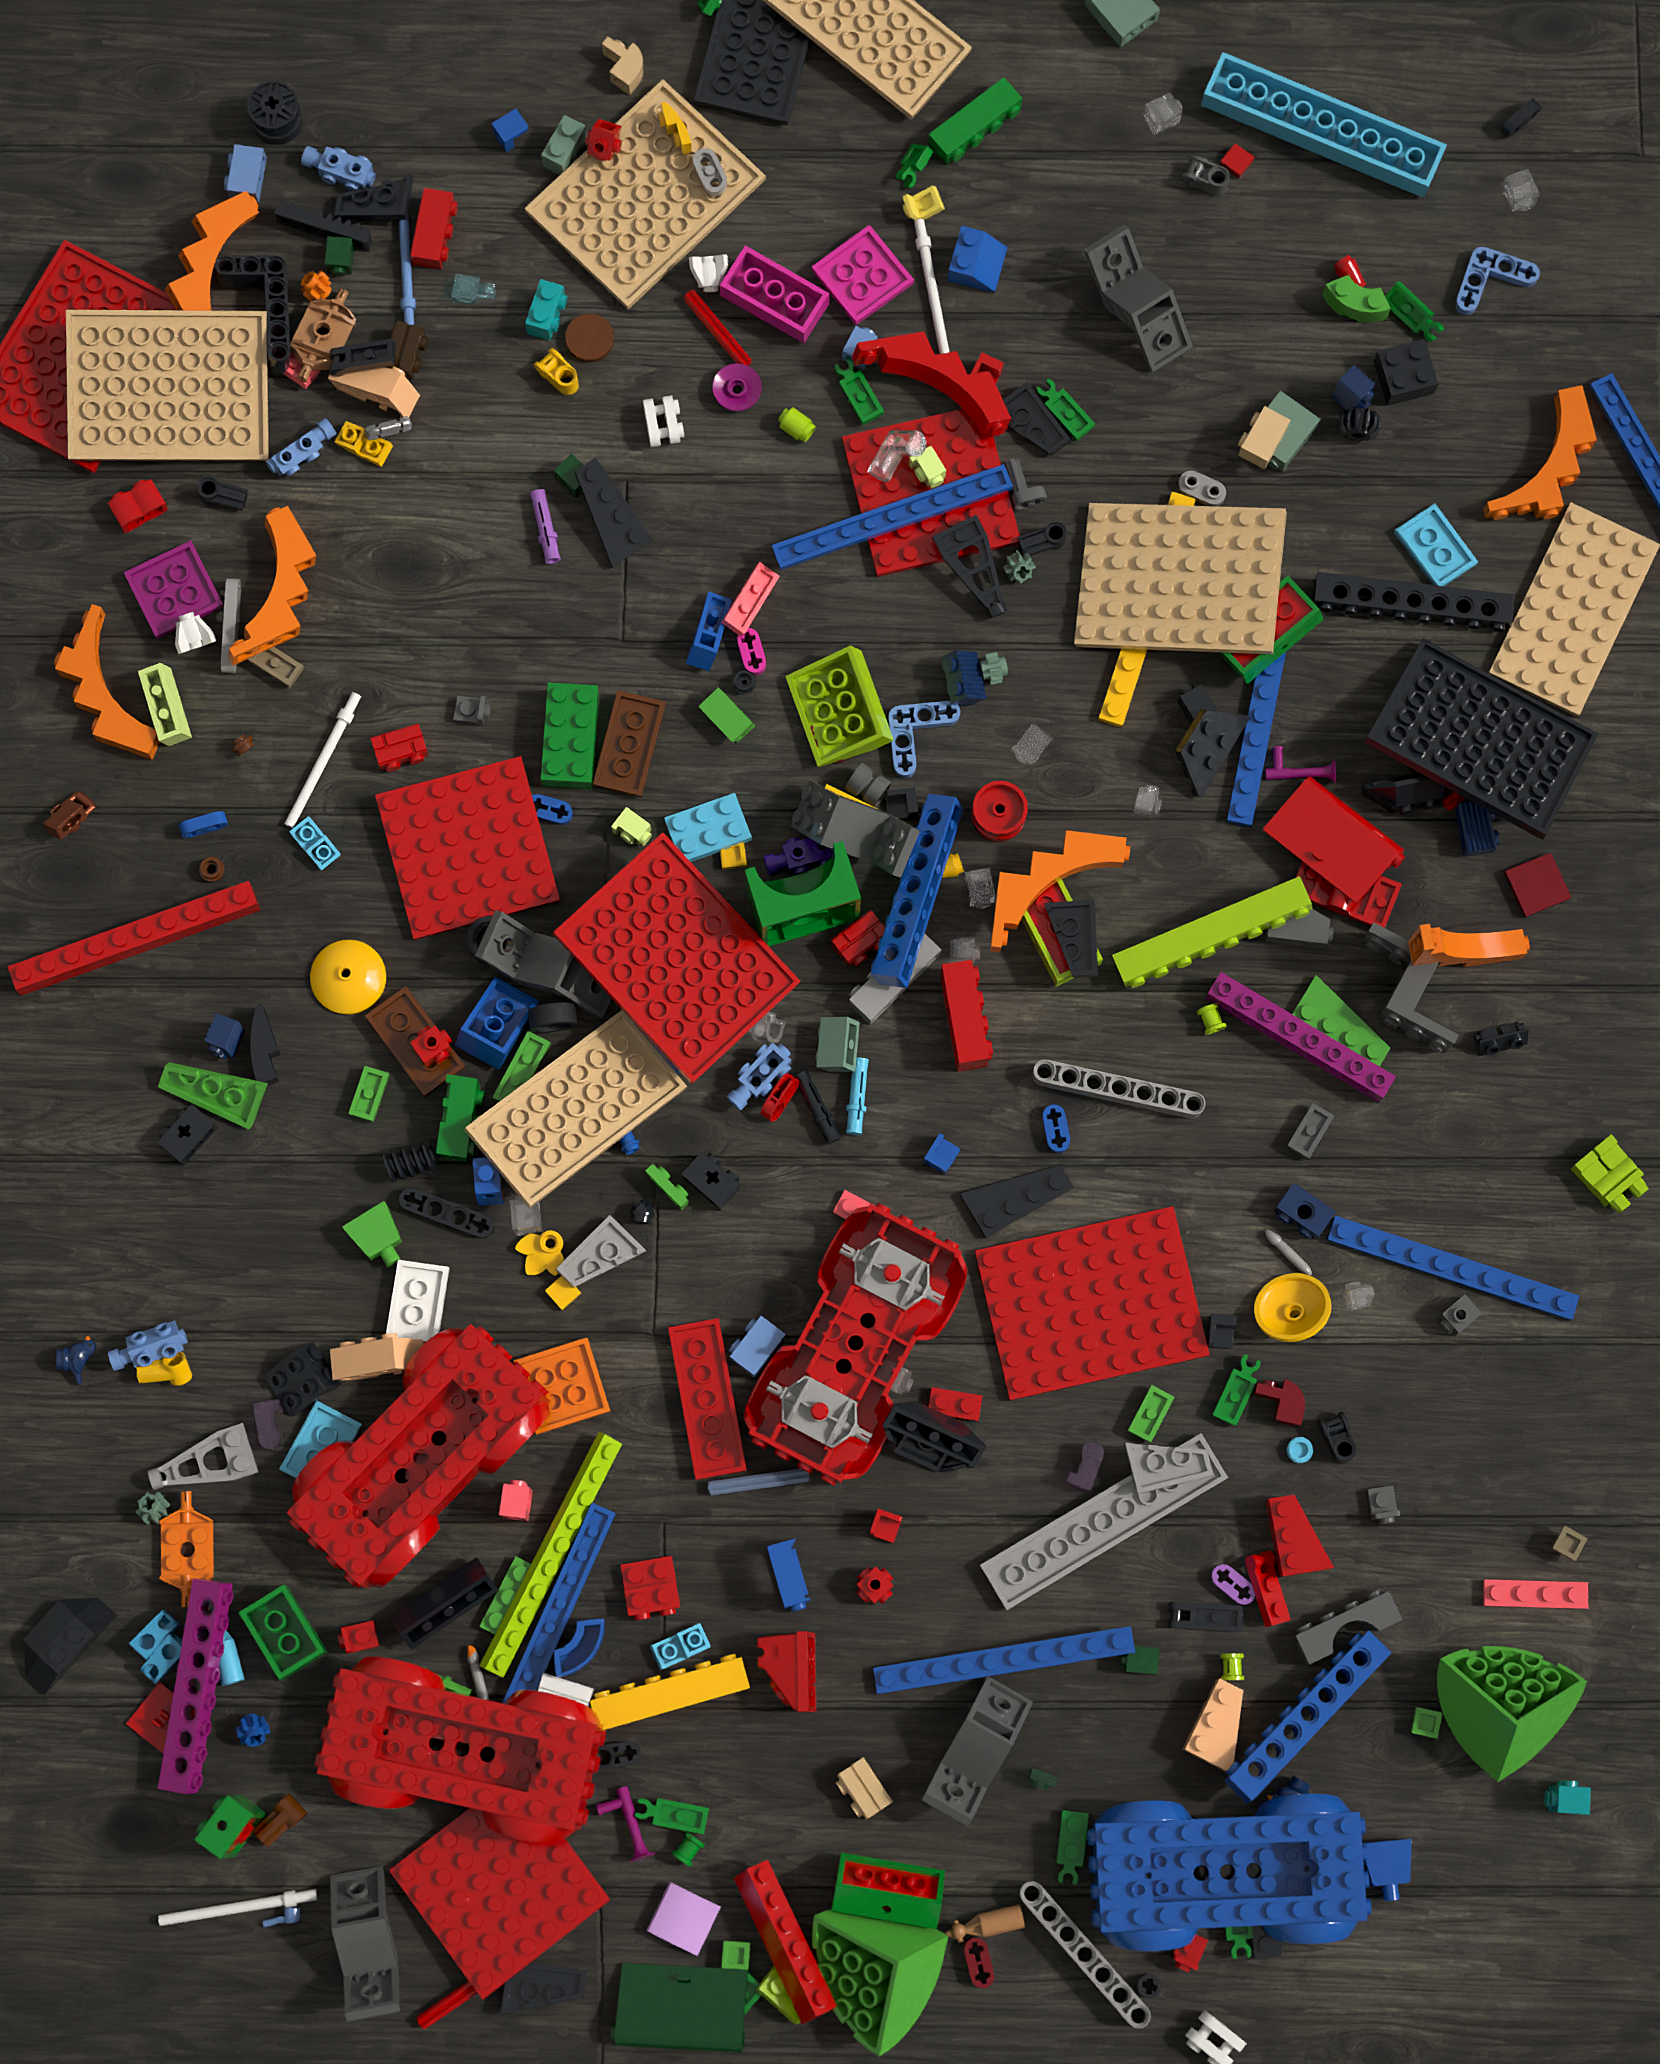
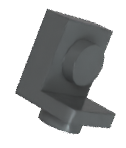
M457 696L454 722L484 726L485 719H489L491 713V704H488L486 696H481L480 699Z
M1393 1486L1367 1489L1371 1521L1379 1520V1524L1395 1522L1394 1517L1400 1516V1510L1397 1511Z

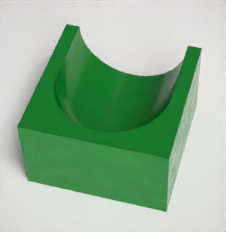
M843 841L833 844V856L829 861L799 875L774 881H762L755 867L745 869V889L759 937L769 947L849 924L859 919L861 896Z

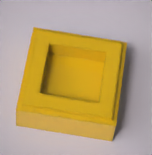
M744 842L720 851L722 870L747 867Z
M562 1276L545 1290L561 1310L565 1309L581 1295L577 1287L573 1288Z

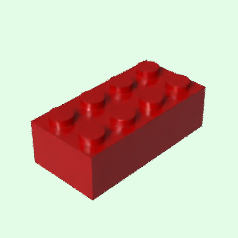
M972 960L942 964L940 978L957 1072L986 1068L989 1060H992L993 1048L991 1040L986 1041L985 1036L989 1027L987 1016H982L981 1013L984 1006L982 991H977L978 981H980L978 966L973 967Z

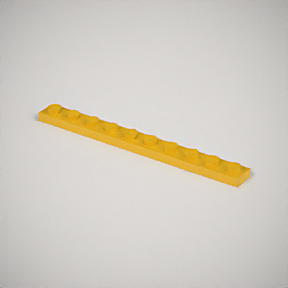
M1172 492L1168 505L1194 506L1196 499ZM1121 649L1098 719L1099 721L1122 728L1147 652L1146 649Z

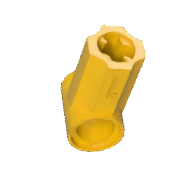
M178 1352L172 1358L164 1357L163 1359L155 1360L146 1367H136L139 1383L169 1380L171 1384L179 1386L187 1383L192 1377L190 1367L183 1352Z

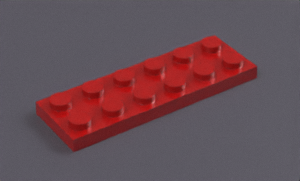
M719 1318L668 1327L695 1479L701 1480L747 1471Z

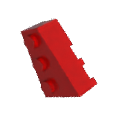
M1288 1495L1267 1499L1265 1502L1279 1578L1333 1569L1334 1567L1296 1496Z

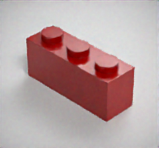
M424 188L410 255L413 265L441 270L443 262H447L449 247H446L447 239H452L453 235L451 219L452 216L456 217L458 202H455L453 192Z

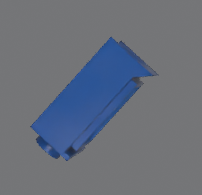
M796 1538L767 1546L785 1610L790 1608L791 1613L806 1609V1603L810 1602V1598H805L808 1596V1591L795 1548L792 1549Z

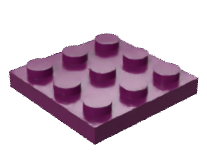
M188 541L124 572L156 639L175 631L177 628L176 623L180 622L179 616L193 612L194 616L200 615V618L224 607L192 541Z

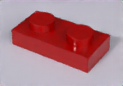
M932 1387L928 1407L952 1418L978 1422L983 1395Z

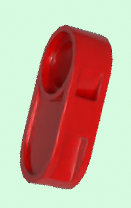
M789 1073L784 1074L761 1109V1115L771 1122L776 1121L796 1092L799 1080Z

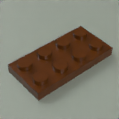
M617 690L593 787L642 798L666 707L665 701Z
M406 986L365 1015L366 1019L424 1097L446 1083L447 1074L457 1075L466 1068L452 1047V1051L448 1053L449 1057L439 1064L434 1062L428 1067L424 1065L410 1042L418 1037L417 1033L427 1026L432 1028L435 1025Z

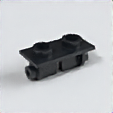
M1516 1021L1500 1026L1502 1034L1499 1035L1495 1027L1478 1031V1034L1474 1035L1475 1043L1479 1044L1478 1056L1494 1055L1499 1051L1518 1049L1523 1045H1527L1529 1030L1525 1029L1524 1023Z

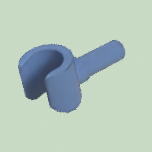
M285 1908L284 1916L264 1920L263 1926L268 1927L279 1923L298 1922L300 1919V1908Z

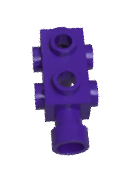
M792 838L782 845L781 854L774 855V853L764 855L763 858L768 875L778 873L779 869L786 867L788 873L794 872L795 875H799L809 871L811 867L821 866L829 861L833 856V849L827 847L825 850H819L817 845L821 844L811 838L803 840ZM799 850L802 852L800 857H796L793 852Z

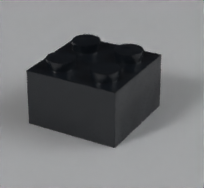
M1425 339L1377 351L1374 365L1387 406L1435 393L1438 387V380Z

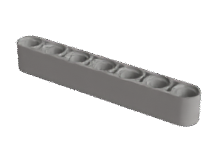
M1040 1060L1035 1064L1032 1071L1033 1081L1043 1087L1189 1119L1197 1118L1205 1108V1099L1197 1092L1056 1061ZM1041 1067L1048 1068L1051 1076L1049 1078H1041L1037 1070ZM1065 1073L1073 1074L1075 1082L1072 1084L1065 1083L1062 1075ZM1090 1078L1097 1079L1100 1082V1087L1098 1089L1089 1088L1087 1080ZM1112 1085H1123L1125 1093L1121 1095L1115 1094L1112 1091ZM1139 1089L1147 1090L1150 1098L1147 1100L1139 1099L1137 1091ZM1165 1094L1171 1095L1175 1103L1171 1106L1165 1105L1162 1102V1096ZM1188 1100L1197 1101L1199 1110H1189L1186 1102Z
M1034 1881L1023 1883L1019 1889V1897L1027 1908L1121 2016L1135 2028L1145 2027L1151 2018L1150 2011L1040 1884ZM1028 1886H1035L1038 1889L1039 1894L1034 1901H1028L1024 1896L1025 1889ZM1047 1906H1052L1056 1910V1916L1051 1921H1045L1042 1917V1911ZM1065 1926L1073 1929L1074 1935L1070 1941H1063L1060 1938V1930ZM1086 1946L1091 1950V1957L1088 1961L1082 1962L1078 1959L1077 1953L1081 1947ZM1100 1967H1106L1109 1971V1977L1104 1982H1099L1095 1978V1972ZM1119 1987L1124 1988L1127 1992L1126 1999L1122 2002H1116L1113 1999V1992ZM1135 2008H1142L1145 2014L1144 2019L1138 2023L1133 2022L1131 2012Z

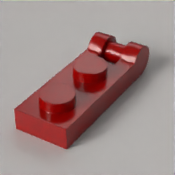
M1267 1550L1261 1552L1259 1556L1257 1554L1247 1556L1245 1563L1265 1628L1290 1621L1291 1618L1273 1565L1275 1563L1274 1554Z

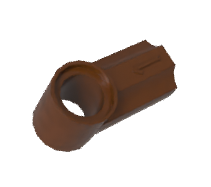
M291 1794L284 1797L272 1809L273 1812L253 1830L256 1837L267 1847H270L284 1832L292 1829L307 1815L306 1810Z

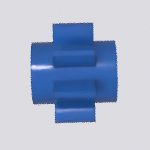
M248 1714L240 1719L241 1726L236 1727V1732L242 1745L247 1744L248 1746L255 1747L266 1741L265 1735L270 1733V1729L264 1716L259 1717L257 1714Z

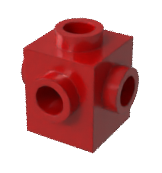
M598 119L593 125L592 130H589L587 133L585 144L588 145L586 154L592 155L599 161H610L615 154L618 155L622 146V140L619 139L622 126Z
M436 1025L432 1028L430 1026L423 1028L417 1033L418 1037L410 1042L426 1067L434 1062L437 1064L443 1062L449 1057L448 1053L452 1051L449 1045L452 1042L451 1038L444 1029L439 1031Z
M867 1567L857 1577L860 1582L856 1585L859 1588L856 1593L866 1604L869 1601L873 1604L878 1601L883 1604L893 1594L890 1591L894 1586L891 1583L893 1577L884 1568L879 1570L875 1567L871 1570ZM871 1581H879L880 1588L873 1590L870 1587Z

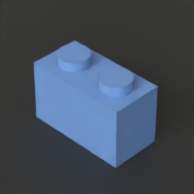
M234 145V151L229 153L228 157L230 174L229 176L226 175L224 180V190H227L229 198L247 191L259 203L267 159L264 148Z
M762 1316L758 1320L753 1318L745 1328L747 1335L742 1341L737 1339L729 1349L732 1353L730 1360L754 1378L786 1337L785 1333Z

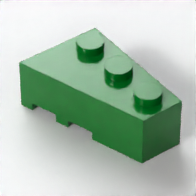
M447 1074L446 1082H448L446 1098L444 1097L443 1099L444 1111L442 1121L440 1122L436 1154L440 1158L468 1162L469 1155L474 1156L476 1144L465 1132V1127L480 1117L476 1114L478 1106L483 1105L484 1091H481L478 1079Z

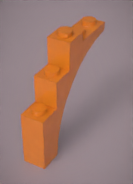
M1582 385L1558 390L1554 397L1557 416L1556 436L1552 452L1546 464L1522 488L1505 497L1487 502L1483 509L1485 519L1493 518L1494 520H1500L1512 513L1524 515L1531 512L1532 509L1535 518L1551 519L1558 516V513H1560L1564 506L1558 484L1561 487L1572 485L1580 474V469L1575 452L1577 454L1587 453L1597 441Z
M92 604L90 610H86L83 615L81 632L77 633L74 637V649L64 646L62 652L56 655L54 661L55 670L59 676L81 683L75 687L73 692L76 706L85 711L100 715L99 718L96 717L91 728L93 736L97 741L153 760L160 743L156 730L140 723L126 713L112 698L106 687L99 660L100 631L105 613L101 607Z

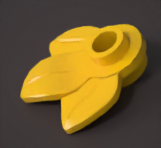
M545 1231L541 1235H526L515 1247L518 1252L528 1255L525 1263L527 1275H537L547 1269L552 1275L556 1276L558 1274L556 1268L564 1261L561 1253L563 1239L555 1231ZM549 1239L555 1241L553 1248L546 1247V1242Z

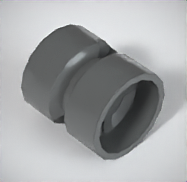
M862 763L849 779L845 790L855 797L861 795L863 802L876 808L885 797V791L890 789L892 782L881 775L874 776L875 771Z

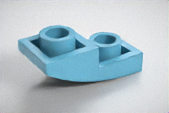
M309 816L289 831L320 870H323L341 855Z
M700 1623L650 1646L660 1671L711 1647Z

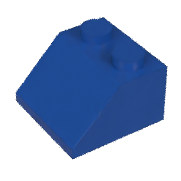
M961 226L949 268L948 281L995 293L1007 247L984 231Z

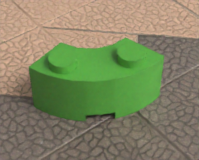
M1349 275L1327 283L1322 294L1325 301L1335 312L1341 316L1345 315L1355 319L1360 323H1375L1386 320L1391 310L1381 287L1375 289L1362 288L1354 283Z

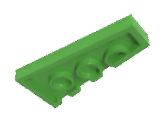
M1317 975L1314 977L1292 1015L1380 1067L1390 1047Z
M169 1062L164 1067L158 1087L244 1128L250 1129L253 1126L268 1083Z

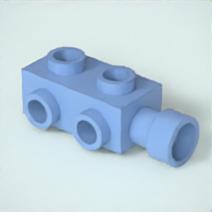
M307 146L301 160V164L310 168L313 166L317 167L319 176H322L321 179L331 185H334L336 182L344 184V188L348 191L367 186L372 187L376 173L373 172V165L367 158L363 156L354 157L338 147L334 149L326 147L324 154H321L317 149Z
M324 418L316 424L317 427L267 460L266 464L273 474L277 472L279 476L284 473L290 476L300 469L298 466L300 462L306 459L309 463L320 455L318 450L323 447L320 442L325 439L329 440L336 435L330 422ZM302 441L306 443L307 447L302 445ZM282 455L286 457L287 461L282 459Z
M772 1043L769 1047L766 1044L763 1045L755 1054L758 1059L752 1065L746 1063L738 1072L740 1075L738 1079L740 1086L736 1090L733 1089L726 1096L730 1103L741 1111L748 1104L747 1100L751 1096L756 1100L761 1095L766 1097L774 1088L772 1083L778 1077L781 1078L791 1070L789 1066L791 1064V1059L789 1058L791 1053L782 1044L776 1046ZM771 1060H776L778 1062V1066L776 1068H771L769 1066V1062ZM754 1078H758L761 1084L753 1086L751 1081Z
M174 1320L169 1323H161L154 1328L143 1332L139 1331L126 1337L127 1348L122 1350L117 1348L108 1351V1356L114 1371L125 1368L126 1364L132 1362L134 1367H146L155 1360L164 1357L172 1358L178 1352L184 1351L183 1344L188 1343L184 1329H178Z

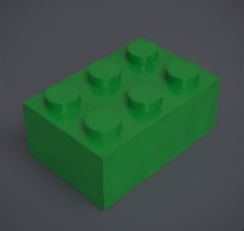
M287 1585L280 1586L239 1612L279 1680L287 1679L328 1653Z

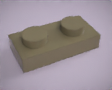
M275 647L248 659L251 664L289 688L292 687L304 669L302 664Z

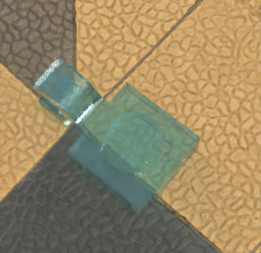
M456 274L451 297L455 301L475 304L478 297L494 300L496 295L495 285L491 283L480 284V277Z

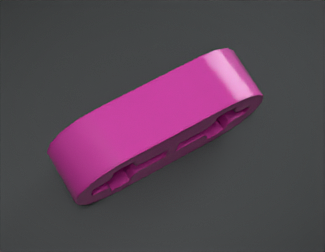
M748 628L743 636L738 635V648L744 669L758 676L765 671L766 659L758 633L754 629ZM746 635H749L751 639L755 638L752 641L753 649L749 650L747 643H742ZM750 655H755L756 661L762 662L759 664L758 669L749 666L751 664Z

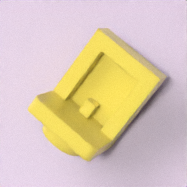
M934 186L914 196L908 194L902 196L905 202L903 209L906 215L914 220H925L944 210L937 188Z

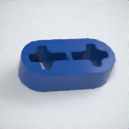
M541 794L532 795L534 804L537 803V800H540L541 805L548 808L547 810L539 809L536 812L538 819L557 825H565L571 821L573 812L567 802ZM561 807H564L568 815L562 816V819H558V815L551 812L552 809L560 811Z
M218 811L183 821L179 824L182 838H191L222 829L228 825L225 812Z
M1058 1105L1047 1106L1042 1114L1047 1146L1054 1153H1063L1070 1144V1135L1064 1109ZM1051 1110H1054L1055 1114H1060L1061 1116L1057 1119V1127L1053 1126L1052 1119H1047ZM1055 1131L1059 1132L1060 1139H1065L1061 1148H1058L1057 1144H1052L1051 1142L1055 1139Z

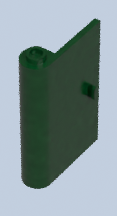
M622 1963L616 2024L611 2026V2040H615L616 2046L743 2053L745 2046L744 2014L748 1970Z

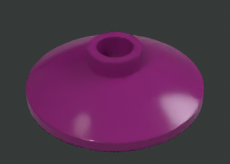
M744 364L725 366L716 374L713 381L715 399L722 407L731 411H744L751 408L759 400L762 391L759 375L754 369ZM738 387L741 388L742 392L735 394L733 389Z

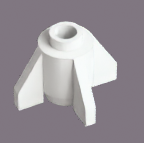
M727 255L689 257L690 269L698 283V288H703L704 292L718 291V287L723 281L728 268Z
M193 612L179 616L180 622L176 623L175 640L178 654L217 641L214 632L200 618V615L194 616Z

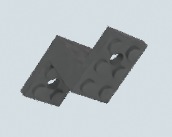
M1126 225L1120 226L1083 249L1105 308L1134 330L1146 365L1150 371H1156L1193 347L1172 288L1143 267L1130 230ZM1117 253L1116 260L1109 264L1111 256ZM1167 334L1166 340L1160 344V338Z
M809 780L808 785L802 791L800 805L793 814L791 827L817 843L832 849L834 843L843 841L847 854L872 862L888 873L901 878L920 830L885 811L838 795L824 786Z
M495 910L475 957L523 987L565 997L591 1015L603 1019L612 998L556 938L534 933L505 913ZM506 939L507 946L503 950L502 945L504 940ZM595 981V988L591 990L592 982Z
M1373 922L1362 942L1366 944L1369 950L1388 955V959L1398 965L1403 963L1406 965L1379 1017L1383 1019L1385 1025L1393 1029L1398 1027L1406 1031L1405 1034L1409 1038L1416 1041L1421 1039L1428 1043L1430 1049L1439 1053L1442 1051L1446 1053L1454 1045L1459 1035L1414 1011L1439 962L1412 966L1408 940Z
M988 1676L967 1717L944 1754L922 1801L949 1815L954 1820L969 1826L988 1786L1012 1748L1033 1701Z
M383 1866L331 1875V1929L344 1975L346 2020L353 2021L400 2012L398 1956L386 1912ZM377 1992L374 1995L368 1996L370 1993Z

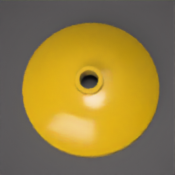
M356 940L337 941L325 947L315 958L310 972L311 988L317 1000L328 1010L343 1015L358 1014L372 1007L381 997L386 984L385 966L379 954L369 945ZM344 970H350L351 974L349 977L345 978L342 977V972Z
M1301 1273L1285 1274L1268 1282L1259 1292L1254 1305L1255 1318L1261 1330L1269 1337L1284 1342L1301 1341L1315 1335L1324 1327L1331 1313V1299L1326 1287L1318 1279Z

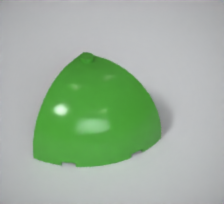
M1482 1646L1481 1650L1470 1652L1468 1649L1460 1650L1440 1659L1437 1671V1690L1440 1705L1452 1733L1465 1752L1492 1778L1499 1782L1530 1761L1555 1736L1576 1707L1587 1681L1560 1663L1556 1666L1542 1660V1655L1526 1650L1501 1646Z
M832 1909L814 1916L812 1944L817 1952V1965L837 2005L833 2011L842 2024L846 2022L855 2032L853 2036L862 2045L876 2055L881 2056L906 2035L926 2006L941 1970L948 1936L932 1928H922L904 1923L843 1914L832 1911Z

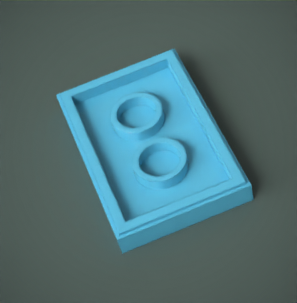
M1433 504L1394 531L1432 585L1445 586L1478 563L1477 559L1436 504Z
M316 1400L280 1470L297 1478L304 1466L327 1446L338 1441H354L362 1424Z

